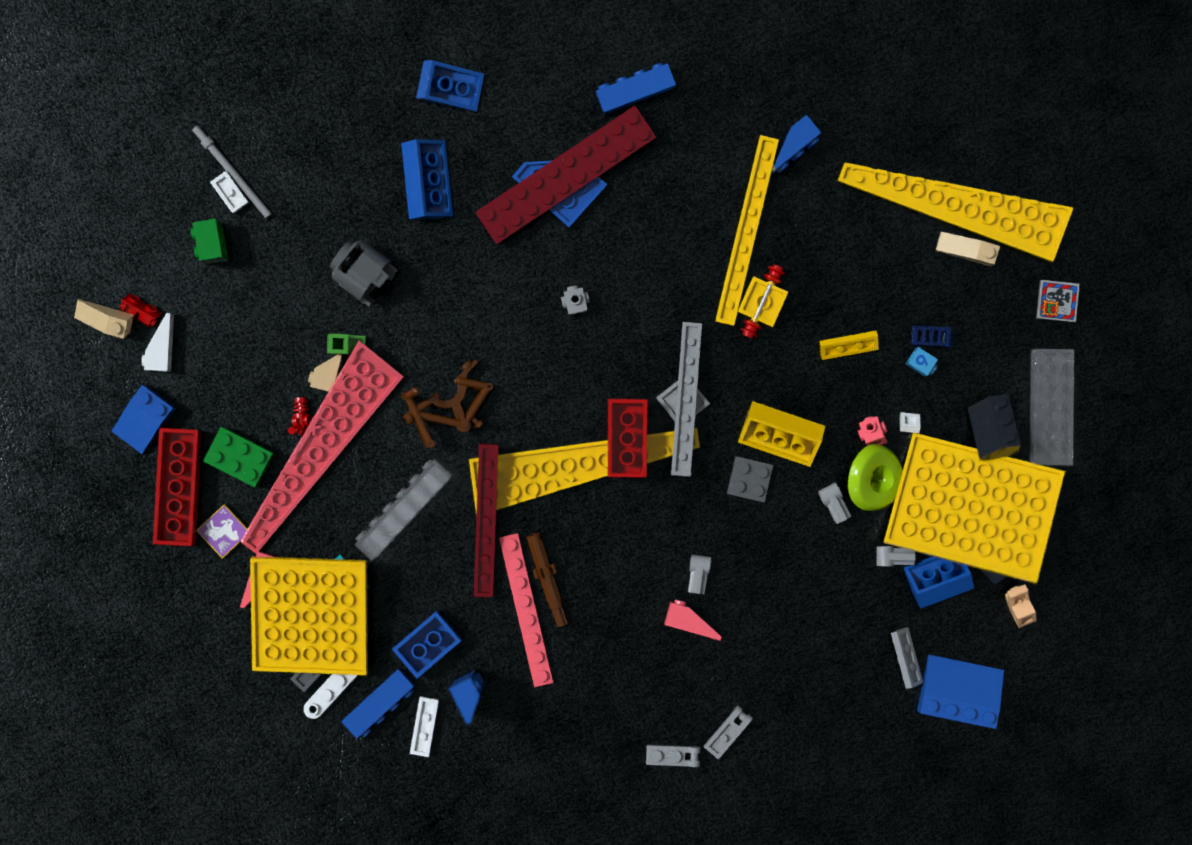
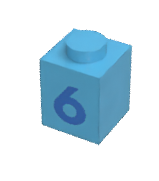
M917 347L906 362V365L923 376H928V374L932 375L938 365L935 363L938 359Z

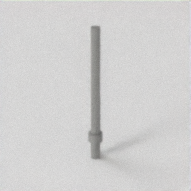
M198 125L194 127L192 131L201 140L202 146L212 153L263 216L268 218L272 213L217 149L212 138L207 136Z

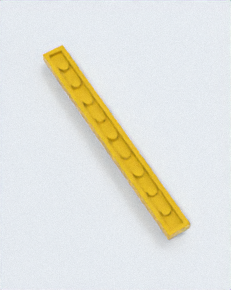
M762 135L759 137L715 322L731 326L735 324L779 139Z

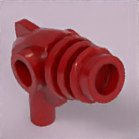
M306 397L295 398L294 404L296 406H294L293 412L296 414L292 417L293 426L288 429L289 434L298 432L300 436H303L312 421V416L306 413L310 411V409H307L309 406L305 405L308 404Z

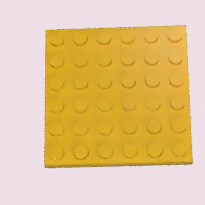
M251 557L252 671L367 675V560Z

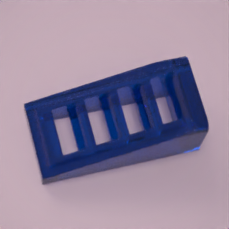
M912 326L911 345L951 347V327ZM919 330H922V341H918ZM927 330H930L929 342H926ZM934 331H938L937 342H934ZM942 331H946L945 342H942Z

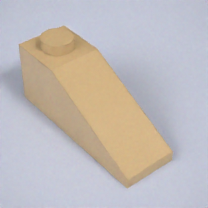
M941 232L936 251L992 266L995 265L1000 246Z
M81 299L77 301L74 318L105 334L122 339L131 332L134 317L133 314Z

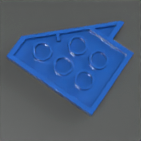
M551 161L524 162L512 178L520 183ZM598 177L549 211L570 228L607 184Z

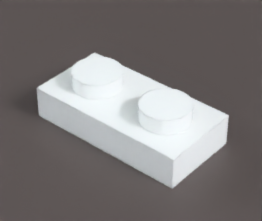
M226 171L210 182L233 214L249 203Z

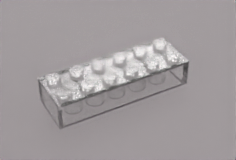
M1074 349L1031 350L1030 463L1038 465H1073Z
M437 459L434 461L429 460L422 467L424 471L420 475L416 474L409 481L411 485L407 489L403 488L395 496L397 500L394 503L389 502L382 510L384 514L381 517L376 516L369 524L371 528L368 531L363 530L357 536L356 540L358 542L355 546L371 561L382 553L454 476Z

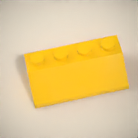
M752 401L738 443L811 467L822 442L825 426Z

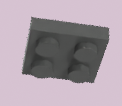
M735 456L727 494L765 502L773 465Z

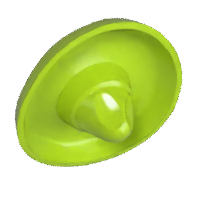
M871 444L863 448L854 459L849 472L848 490L852 501L860 509L866 511L881 510L895 501L903 470L899 459L890 449L883 445Z

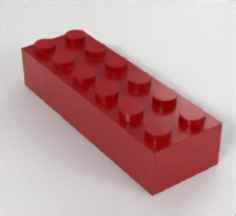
M159 428L153 544L196 545L202 430Z

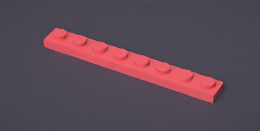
M516 533L499 537L534 687L553 683L519 535Z

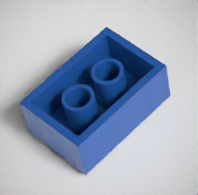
M437 610L392 650L412 674L418 678L455 647L462 638Z

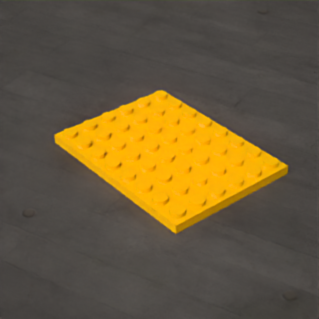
M913 433L884 543L1037 583L1065 471L1010 457L979 460L976 448Z

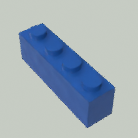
M658 63L652 66V70L645 72V69L635 72V76L631 78L625 76L617 79L615 84L609 85V83L599 86V90H596V95L603 114L606 115L674 89L676 84L669 65Z
M399 668L341 722L356 738L360 735L364 738L371 731L370 726L374 722L378 725L386 717L384 715L386 711L390 710L392 712L400 705L398 700L403 696L406 699L414 692L412 689L415 685L414 682Z

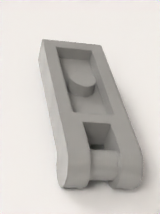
M739 705L704 745V748L717 759L724 754L753 719L749 714L746 715ZM736 717L742 721L739 725L734 722Z
M647 745L646 765L700 767V760H698L700 747ZM685 753H691L690 760L685 759Z

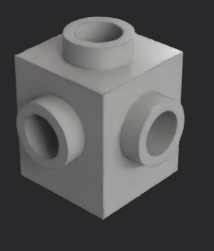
M578 285L568 287L567 291L564 292V296L561 297L563 308L568 309L569 315L587 312L586 303H589L587 291L583 292V288H578ZM577 297L579 301L574 303L572 298Z

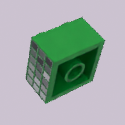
M217 219L193 222L191 235L192 239L196 240L197 247H194L196 259L199 258V261L205 264L227 261L228 254L222 222Z

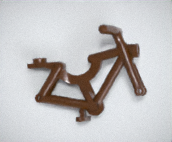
M476 359L472 362L468 360L461 367L463 371L454 379V383L458 386L457 394L451 400L443 401L440 399L441 395L435 393L416 405L413 397L420 393L419 388H413L401 394L402 399L406 401L409 407V411L403 416V419L410 425L415 422L426 448L434 447L435 442L424 420L454 426L460 432H466L471 427L473 429L478 428L483 424V421H477L474 415L493 389V385L466 378L468 372L478 363ZM466 388L480 390L464 414L460 402L465 396ZM432 404L439 408H452L456 419L422 411Z

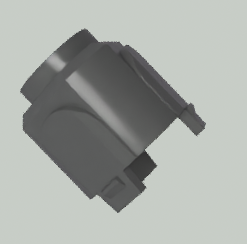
M364 240L356 241L354 244L348 241L339 250L330 264V268L333 269V280L368 306L375 302L369 296L376 286L380 288L387 278L392 280L398 271L391 265V261Z

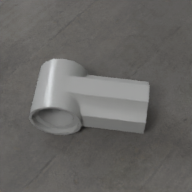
M836 483L818 491L822 502L828 507L836 524L851 517Z
M877 546L876 566L914 565L915 551L891 546Z
M691 555L688 592L705 594L711 557Z

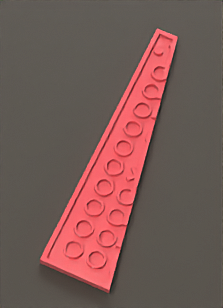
M358 341L241 539V543L256 554L403 378L398 371L361 341Z

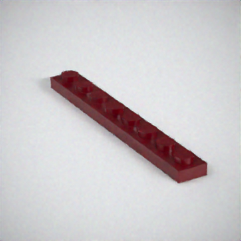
M479 443L474 597H493L498 444Z

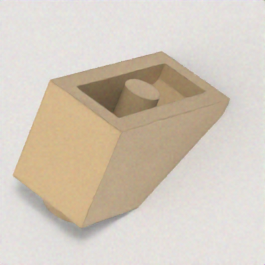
M337 354L317 366L314 372L311 371L308 382L311 383L310 387L329 391L340 373L344 356Z

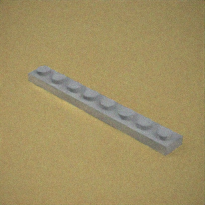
M682 323L672 476H691L702 323Z

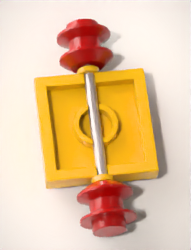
M777 265L768 266L770 273L764 275L768 282L753 276L737 311L751 318V320H745L746 327L740 329L743 331L742 335L753 339L754 336L758 337L756 331L757 329H762L758 321L770 327L774 326L788 294L787 291L774 286L775 284L782 283L780 280L781 275H786L783 272L784 269Z

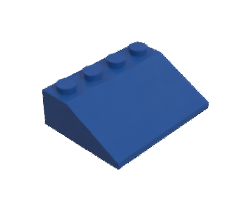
M928 654L917 711L921 714L996 729L1000 712L1004 670Z

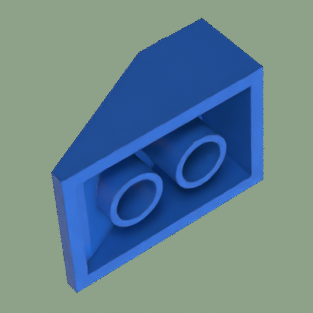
M426 60L423 62L416 98L451 107L477 111L484 74L433 60Z
M142 385L128 403L112 432L143 454L158 435L159 428L164 427L177 408L147 385Z

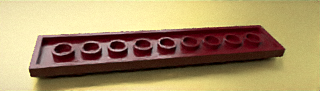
M633 106L475 213L498 245L656 139V136L636 106Z

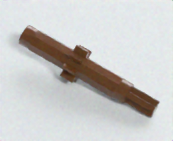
M540 532L527 536L536 568L533 569L535 579L540 578L557 627H562L568 624L554 577L557 569L555 563L550 564Z

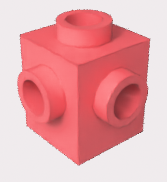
M876 416L865 418L863 422L859 423L861 428L858 430L861 441L865 440L867 446L887 443L884 434L887 432L884 421L880 422Z

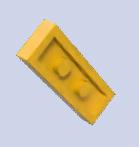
M877 331L820 341L822 360L879 350Z

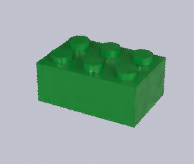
M220 427L203 461L253 487H259L275 453L225 427Z

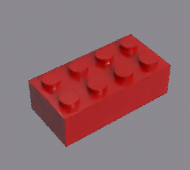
M608 399L607 477H647V399Z

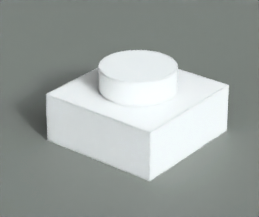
M901 412L900 431L919 433L920 414Z

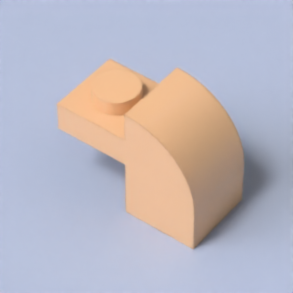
M1026 585L1015 586L1005 594L1007 604L1018 628L1036 621V612L1029 600V592Z

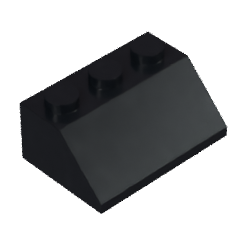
M1008 394L989 396L968 407L979 460L1018 455L1021 445Z

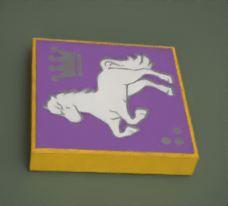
M224 504L196 531L221 558H224L241 542L248 528Z

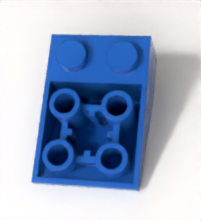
M807 115L790 128L772 168V174L776 171L781 173L788 167L791 159L793 161L797 160L803 155V149L806 147L808 149L812 148L820 140L818 136L821 132Z

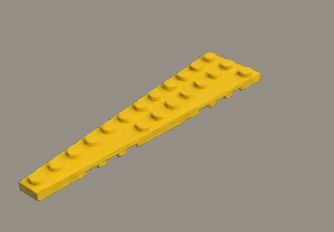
M844 163L838 178L840 183L1053 262L1073 211L1072 207L988 192L986 190L933 181L901 173L897 174L850 163Z
M694 428L693 449L700 447L697 428ZM674 431L647 435V463L673 456ZM608 440L498 455L496 510L607 476ZM479 458L469 459L476 516Z

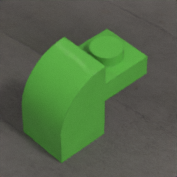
M328 334L327 354L351 355L358 341L365 345V336Z

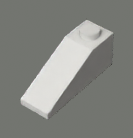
M166 313L146 348L145 355H142L144 370L171 372L174 314Z

